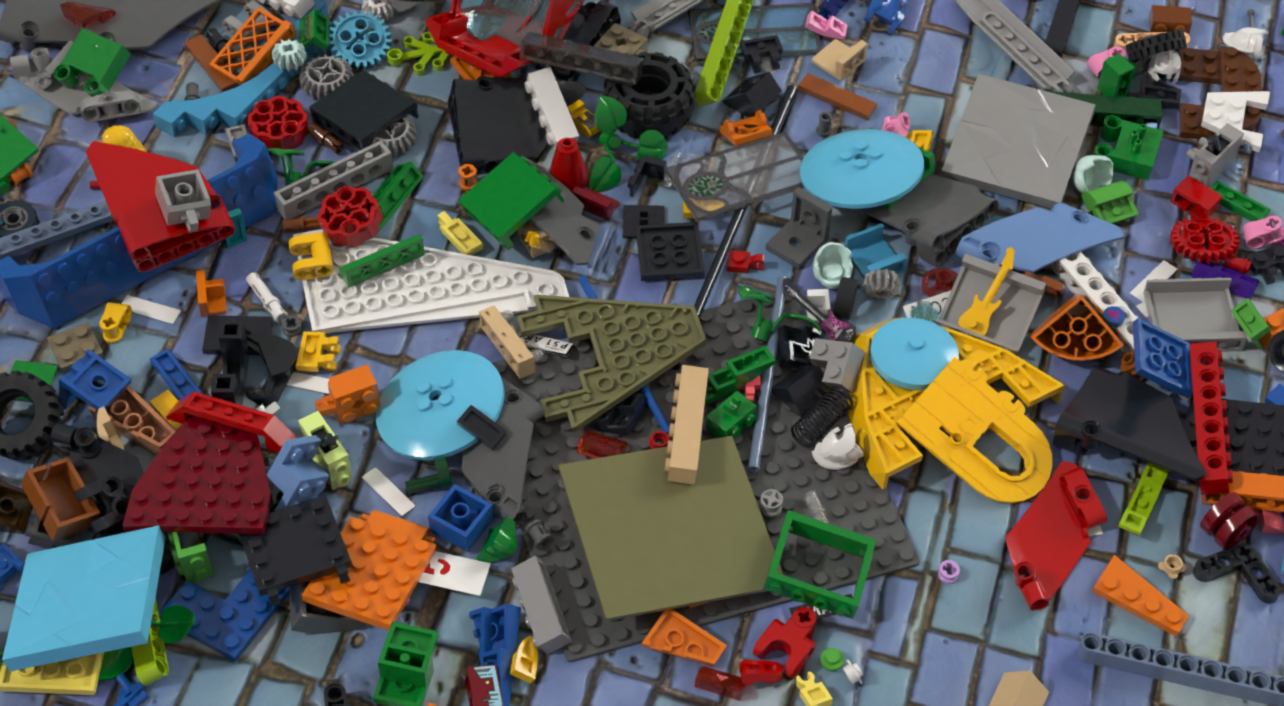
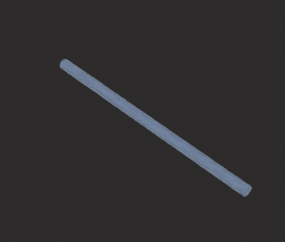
M779 276L777 279L770 325L776 322L784 310L786 290L782 281L784 278H787L786 276ZM782 321L776 327L775 332L770 331L767 348L775 360L779 343L778 328L781 327ZM775 364L763 372L748 465V470L753 473L758 472L760 468Z

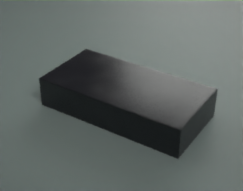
M472 405L457 420V425L492 451L507 434L505 429Z

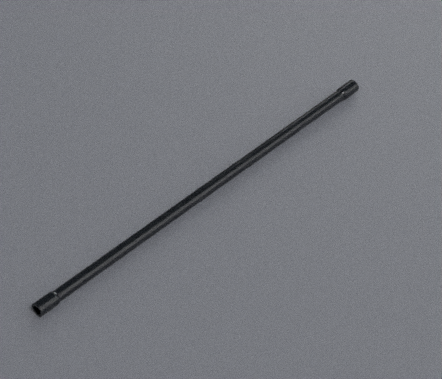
M793 85L787 86L783 95L781 105L771 126L773 135L780 132L788 111L798 93L797 87ZM777 138L764 142L753 169L766 165ZM763 170L750 174L743 190L748 192L751 198ZM741 195L739 202L746 200L743 195ZM749 203L736 207L694 304L699 319ZM683 360L671 369L679 370Z

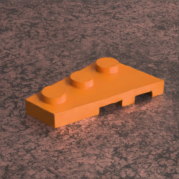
M673 609L664 610L641 643L642 647L714 667L727 647L726 644Z

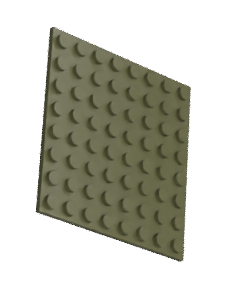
M732 436L700 441L695 485L668 481L669 472L664 471L666 458H670L671 454H666L667 447L558 465L606 621L768 591L763 589L774 554V547ZM779 564L776 573L784 575Z

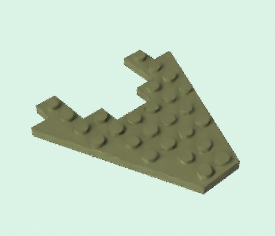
M533 295L537 311L517 316L522 337L565 327L569 343L591 338L599 367L578 372L583 389L541 399L546 422L568 417L572 433L579 431L706 345V338L695 306Z

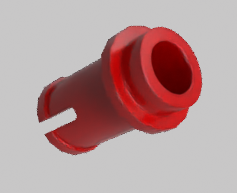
M1232 256V258H1226L1223 266L1241 271L1242 274H1248L1252 262L1248 261V258L1241 259Z

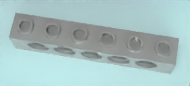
M378 141L273 192L276 209L285 220H289L322 205L321 202L327 195L337 192L341 187L351 186L356 188L393 170L392 153L382 141Z

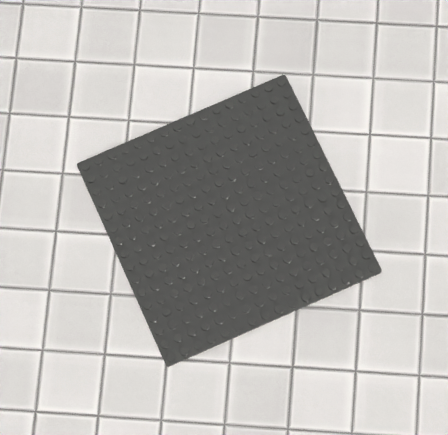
M775 292L769 293L773 297L772 299L768 298L773 302L772 304L764 301L763 318L769 320L772 318ZM786 292L783 313L790 312L805 316L800 304L795 299H790ZM749 298L703 310L699 320L706 338V345L685 358L679 370L669 369L647 384L669 424H675V420H671L672 406L677 407V403H673L674 389L679 390V387L675 386L676 373L681 374L682 365L709 368L708 374L727 367L726 361L765 345L767 346L768 340L766 342L751 337L759 309V302L756 299ZM784 318L781 326L786 325L797 329H802L805 326L810 327L808 322L795 318ZM591 338L573 342L574 347L568 356L542 351L531 353L534 356L535 373L521 379L505 359L492 362L502 378L536 400L540 405L541 399L583 389L578 372L599 367ZM779 343L772 387L798 369L781 367ZM810 360V362H809L808 365H817V364L814 363L812 360ZM821 368L823 374L825 373L826 368ZM763 373L760 375V381H761V382H762ZM640 389L633 394L641 393ZM737 389L719 400L704 406L701 441L716 438L706 430V416L734 392L738 391L745 396V390ZM755 390L754 402H752L756 405V414L760 390ZM771 392L758 472L753 473L748 470L755 421L751 426H746L739 436L734 439L758 507L760 508L761 494L766 490L775 489L783 496L782 512L779 516L767 518L762 515L774 550L786 513L790 510L876 539L866 580L918 566L920 559L887 489L882 490L871 477L864 458H859L850 467L838 470L824 468L813 458L812 450L815 449L818 442L822 443L824 437L831 430L839 427L840 431L836 434L840 435L844 430V426L850 424L848 412L822 438L818 439L811 448H805L794 440L790 431L791 427L800 417ZM833 392V395L839 397L848 407L846 401L840 395ZM650 407L646 410L630 435L608 433L595 429L589 424L579 431L572 433L568 417L546 422L543 415L534 423L522 494V505L526 507L527 519L520 527L530 558L536 556L546 564L572 639L571 643L562 647L567 662L582 660L642 643L664 612L658 611L610 621L605 620L558 469L560 464L651 449L648 444L649 437L654 432L663 430ZM796 427V428H797V431H798V433H799V435H800L806 442L811 443V441H809L808 439H806V438L801 434L799 428ZM598 444L605 445L610 448H608L607 450L604 448H599ZM536 519H542L544 528L554 537L553 543L543 550L536 549L534 540L525 532L526 526ZM788 532L779 564L784 576L826 590H833L857 583L863 557ZM766 591L707 602L693 608L685 606L674 608L673 610L700 627L790 602L793 599Z

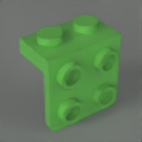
M167 532L173 548L174 561L177 564L180 576L184 575L185 579L189 582L203 581L208 577L215 576L205 543L183 549L179 533Z

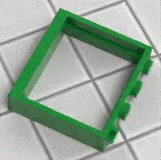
M788 510L781 527L763 589L774 592V594L792 598L797 602L813 605L821 610L836 613L841 617L845 616L853 619L859 607L876 539ZM788 532L863 557L852 598L776 573Z

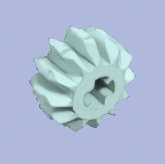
M289 38L288 41L281 40L280 44H275L274 49H272V58L276 67H279L281 71L287 69L289 72L291 69L297 70L298 66H303L304 61H306V52L303 44L299 43L298 40L291 41Z

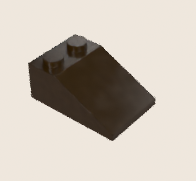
M0 481V532L23 534L32 504L23 488Z

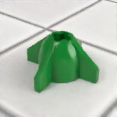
M507 516L501 525L488 530L489 536L483 545V549L476 557L478 561L490 563L506 559L516 550L515 521Z

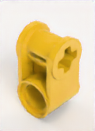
M112 302L106 304L105 311L99 322L100 328L104 331V341L116 343L122 339L127 324L131 320V305Z

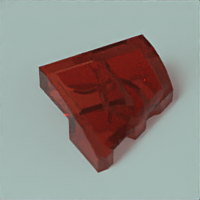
M65 2L60 5L64 17L74 25L79 24L83 28L95 20L103 23L116 15L114 9L78 2Z

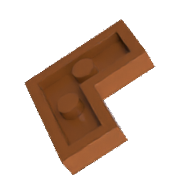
M1025 271V276L1046 283L1045 294L1057 298L1058 295L1064 297L1067 290L1064 283L1047 276L1040 277Z

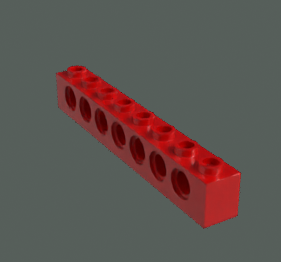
M1216 341L1190 344L1197 454L1205 470V476L1199 479L1201 495L1229 493V484L1233 483L1232 470H1227V466H1231L1232 462L1231 452H1226V448H1230L1229 434H1224V431L1229 430L1228 417H1223V413H1227L1226 400L1221 398L1226 396L1225 383H1220V380L1224 379L1223 366L1219 367V363H1223L1222 350H1217Z

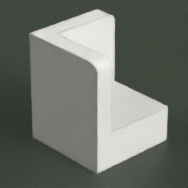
M807 290L806 299L828 317V310H831L829 290ZM806 310L807 317L814 320L816 323H820V321H818L811 313H809Z

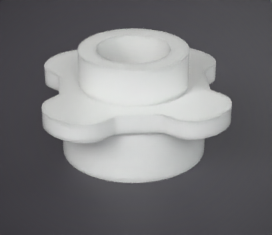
M849 659L846 660L848 665L843 667V670L850 682L854 684L859 681L862 684L863 682L860 677L864 674L857 663L852 665Z

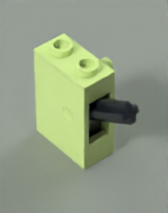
M319 411L298 420L301 437L316 435L322 440L317 448L316 455L312 459L330 475L326 482L331 489L343 487L352 481L349 455L339 442V437L333 433Z

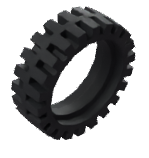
M1183 29L1131 42L1126 45L1129 61L1137 62L1141 58L1161 52L1182 50L1187 47Z

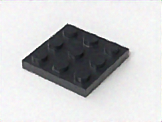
M698 222L635 226L641 281L704 277Z

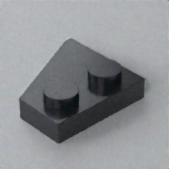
M1143 71L1139 98L1161 99V107L1179 109L1181 89L1169 85L1162 79L1156 81L1148 77V72Z

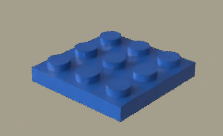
M1137 318L1133 322L1135 373L1186 398L1190 397L1193 394L1190 343Z

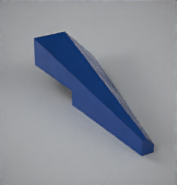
M508 603L492 609L482 607L469 612V617L474 620L476 628L473 631L474 637L478 638L481 648L478 650L481 666L496 665L503 706H509L513 678L510 670L512 657L516 652L521 607Z

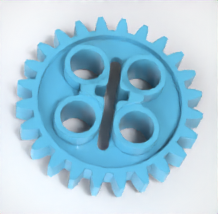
M363 9L360 11V14H357L356 10H353V15L346 12V18L339 16V22L333 21L334 27H330L329 48H331V55L336 54V58L341 56L342 60H347L351 68L353 65L356 66L357 71L360 66H363L365 71L367 70V65L374 68V62L381 64V58H387L386 53L390 50L389 46L392 45V40L390 39L391 32H388L389 26H384V19L378 21V14L371 17V11L367 15L364 14ZM358 26H364L365 28H364V29H358L357 27H358ZM349 37L350 40L344 41L342 38ZM375 39V40H377L378 42H377V43H371L370 40ZM356 51H362L363 53L358 55V54H355L354 52H356Z

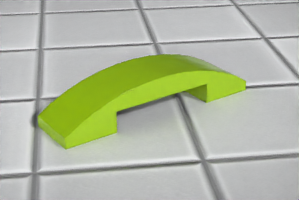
M1149 462L1147 463L1118 527L1140 536L1169 470Z

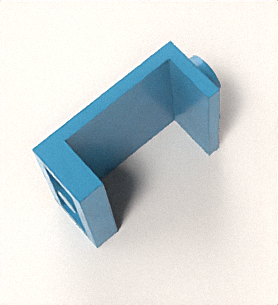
M882 223L858 233H852L845 238V247L851 251V261L863 278L871 270L887 269L888 271H895V274L905 272L907 257L903 252L897 255L894 254L883 238L884 225Z

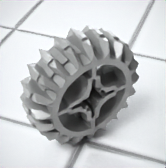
M325 54L324 57L317 56V59L310 58V62H305L304 67L301 68L299 79L301 88L306 95H310L312 99L317 97L320 100L351 79L353 73L347 60H342L341 56L336 58L334 54L331 57Z
M406 115L371 139L369 145L382 141L395 157H397L398 153L404 155L405 150L410 151L411 146H414L417 137L416 125L412 118Z

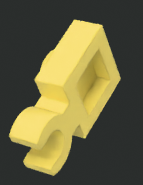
M807 672V681L802 680L799 675L796 676V686L800 689V697L806 706L832 705L833 698L822 682L814 683L815 677L812 672Z

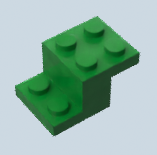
M392 622L378 660L380 678L373 695V703L386 706L423 705L434 673L432 656L439 639L438 631Z

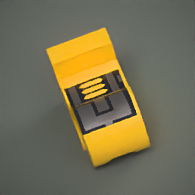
M580 99L567 107L579 133L587 138H591L601 131L595 124V115L585 108V104Z

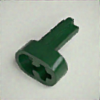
M446 457L434 459L437 474L406 481L405 485L408 495L440 486L441 489L452 487L453 483Z

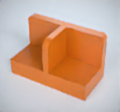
M205 270L196 271L198 305L201 317L226 314L224 279L207 280Z

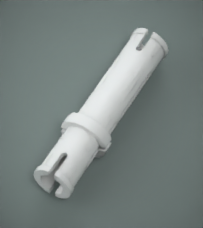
M250 273L246 277V282L262 301L264 309L271 313L277 323H282V320L288 314L281 307L280 300L273 296L258 273Z

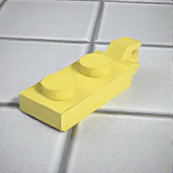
M445 211L437 215L440 230L462 254L474 255L483 249V243L459 218L451 219Z

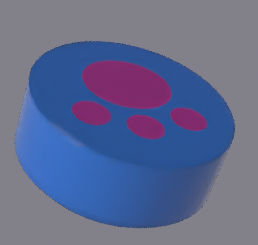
M1116 306L1107 307L1102 316V320L1107 326L1112 328L1120 327L1125 319L1124 311Z

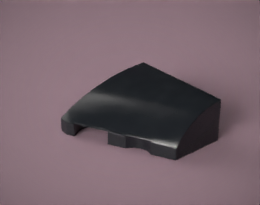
M786 325L779 327L781 367L799 368L802 365H808L815 338L818 339L822 336V330L819 332L817 329L808 326L802 329Z
M642 393L632 394L605 412L599 419L590 422L589 425L608 433L630 435L649 407Z

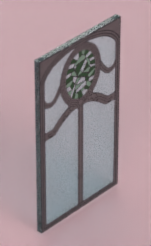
M813 3L751 7L740 41L778 35L783 48L780 57L816 55L822 50L819 34L805 28L807 15L814 11ZM724 8L688 10L695 62L706 61ZM740 43L737 48L734 60L744 59L740 49Z

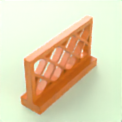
M258 7L209 65L214 70L242 85L258 76L273 63L272 49H274L275 44H280L281 40L288 41L289 38L292 40L297 33L290 22L287 20L282 21ZM260 14L263 15L266 22L256 24L255 20ZM280 25L276 31L270 32V26ZM266 27L267 33L257 35L256 29ZM253 30V36L243 38V34L246 31ZM267 38V42L263 46L258 47L257 40ZM254 41V48L244 50V43ZM240 44L241 51L231 52V48L234 45ZM255 53L251 60L245 61V55ZM241 56L242 62L232 64L233 57ZM228 59V65L218 66L221 60ZM242 67L243 70L238 76L233 75L232 69Z

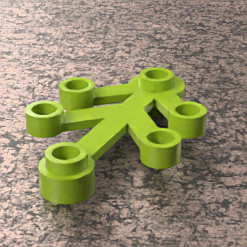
M430 32L422 34V41L416 40L413 36H406L403 39L405 48L412 49L415 47L418 50L402 53L400 49L394 48L387 52L388 63L395 67L399 66L404 60L422 57L413 66L414 74L418 76L425 74V66L436 53L442 52L438 58L432 61L435 71H442L444 69V62L450 56L444 50L438 48L437 45H430L435 43Z

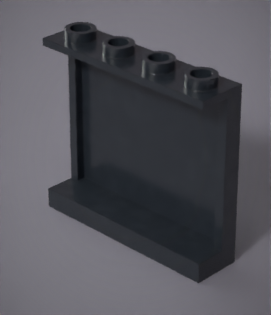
M364 70L309 106L313 122L323 129L329 130L332 135L357 151L370 146L369 141L407 114L416 119L419 117L418 106L414 99L408 98L399 90H395L386 82H382L373 74H369Z

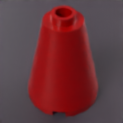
M563 138L557 144L548 173L554 176L571 192L575 186L582 189L587 185L588 171L577 141L572 138Z

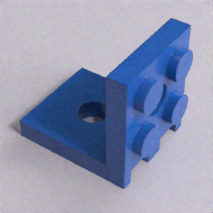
M88 349L86 355L78 359L71 366V370L59 378L58 394L62 400L60 405L67 409L79 397L97 411L103 406L107 409L131 384V378ZM95 380H102L105 385L95 387L92 383Z

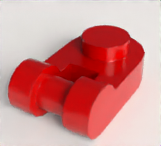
M743 660L739 664L741 682L747 686L752 685L754 682L773 684L780 681L783 676V666L775 661Z

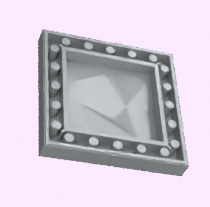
M978 74L943 165L941 177L972 184L978 189L1052 209L1054 204L1063 203L1073 170L1093 118L1096 104Z

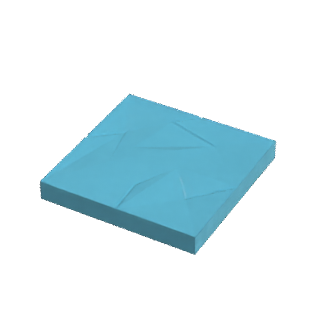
M160 526L28 553L2 658L8 670L15 671L148 643L166 538Z

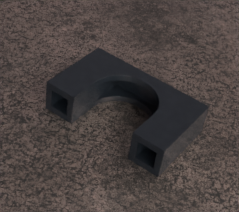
M221 321L218 339L222 352L223 374H213L211 396L243 406L250 354L243 321Z

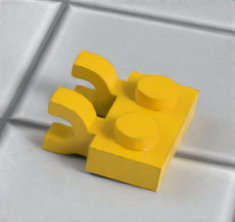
M303 332L296 362L297 371L319 372V367H323L328 371H336L337 362H334V354H340L341 345L338 344L339 338L336 336L327 338L325 332ZM323 350H327L328 352L333 353L322 355Z

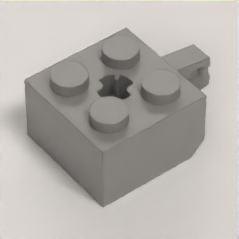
M199 169L156 176L155 195L167 226L185 223L189 232L198 231V220L209 219L211 209L210 197Z

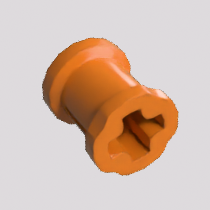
M25 162L10 174L8 178L11 184L16 187L22 180L32 178L33 173Z
M471 164L460 166L458 169V174L461 177L459 186L462 190L469 191L477 184V179L475 178L477 170Z

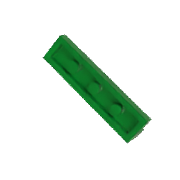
M412 161L397 165L372 195L377 200L383 215V220L378 227L379 231L424 177Z
M421 235L413 236L339 267V274L349 288L425 255L423 238Z

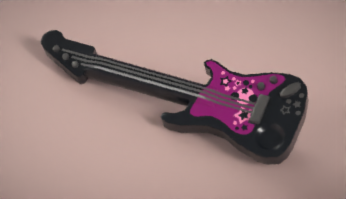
M783 279V286L789 298L795 299L820 321L818 325L822 333L827 337V340L853 341L857 333V329L853 324L839 319L834 310L829 309V316L827 317L799 293L800 290L792 284L791 279Z

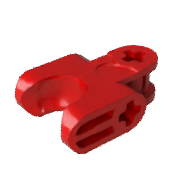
M800 607L794 611L786 623L774 619L755 643L753 655L759 659H764L772 651H784L789 656L785 664V675L793 679L811 657L817 645L816 642L810 639L815 632V611L809 607Z

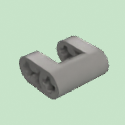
M253 0L243 6L244 12L248 17L258 7L269 12ZM260 14L255 20L256 24L266 22L265 17ZM232 15L222 20L224 30L232 37L243 25L241 21ZM266 27L256 29L257 35L266 31ZM253 30L246 31L243 34V38L253 36Z

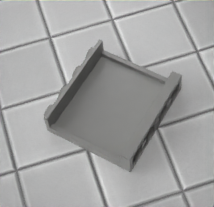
M965 254L962 260V267L939 319H936V324L1001 347L1018 356L1045 293L1046 283L1009 270L991 302L994 304L1001 300L1002 303L990 318L986 336L960 327L958 320L964 312L971 308L975 295L979 296L978 299L980 301L984 299L1001 266Z
M1231 278L1147 280L1143 294L1150 324L1190 344L1216 341L1217 350H1222V352L1242 351L1247 339L1245 331L1239 330L1237 319L1230 311L1234 308L1229 291Z

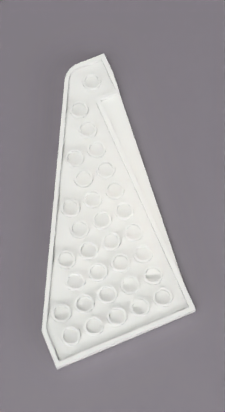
M322 229L293 234V237L305 234L324 232ZM375 237L366 240L361 246L352 248L345 245L336 246L329 240L334 268L333 273L326 277L302 280L312 332H325V334L480 318L479 311L491 306H495L501 315L529 313L537 311L533 295L569 297L564 278L555 271L424 247V256L348 288L339 274V267L399 243ZM312 254L297 257L298 260L312 258Z

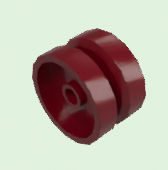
M1231 492L1217 501L1200 522V528L1209 536H1215V542L1223 550L1242 542L1253 531L1260 520V515L1251 506L1245 507L1246 501L1236 492Z

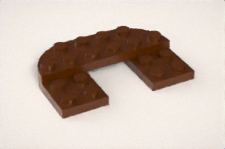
M1220 46L1219 51L1184 48L1178 52L1181 59L1179 76L1181 81L1220 85V92L1262 91L1261 74L1258 66L1250 57L1237 51L1234 47ZM1180 103L1179 137L1191 139L1204 137L1207 139L1209 135L1213 136L1216 134L1201 126L1204 105ZM1246 106L1242 130L1251 132L1255 130L1262 109Z

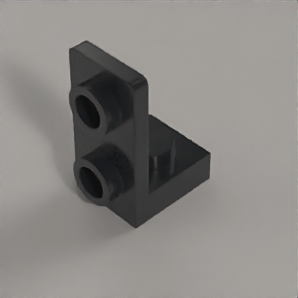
M643 155L641 162H637L635 166L634 176H630L627 187L630 188V196H635L644 175L664 180L667 174V161Z

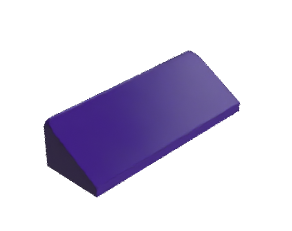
M1203 260L1201 263L1197 261L1191 275L1193 278H1231L1229 291L1249 299L1253 297L1259 284L1258 279L1212 261L1208 264L1206 260Z

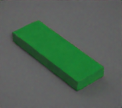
M1218 180L1210 188L1222 195L1220 205L1251 222L1264 219L1270 214V208Z

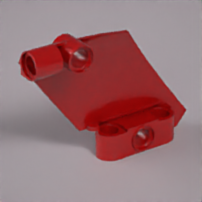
M1061 461L1034 502L1005 536L1014 570L1015 584L1021 590L1032 611L1043 610V608L1049 606V601L1077 565L1091 544L1087 530L1108 522L1105 510L1082 467L1078 468L1075 463ZM1080 497H1086L1087 499L1081 500V499H1079V498H1080ZM1022 574L1030 575L1028 577H1021Z

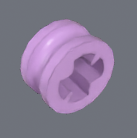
M952 560L943 561L938 571L939 579L946 584L955 583L960 573L959 565ZM946 569H950L952 575H948Z

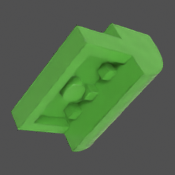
M1118 181L1081 194L1088 212H1093L1095 217L1111 224L1126 221L1139 215L1131 198L1133 191L1125 181Z

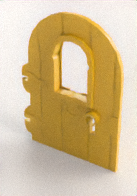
M954 356L896 424L986 498L1012 504L1034 497L1044 488L1050 478L1052 452L1049 442L1035 423L1024 415L1025 406L1020 400L1013 404L1011 400L1014 399V395L1007 391L998 393L986 383L987 375L983 369L978 368L977 372L973 370L977 364L969 359L960 361ZM940 427L943 428V429H944L948 434H950L951 436H950V437L947 436V435H946L943 431H941L939 428H940ZM988 428L1022 456L1026 470L1020 476H1010L999 471L996 465L973 447L976 444V440H979L981 434H984Z

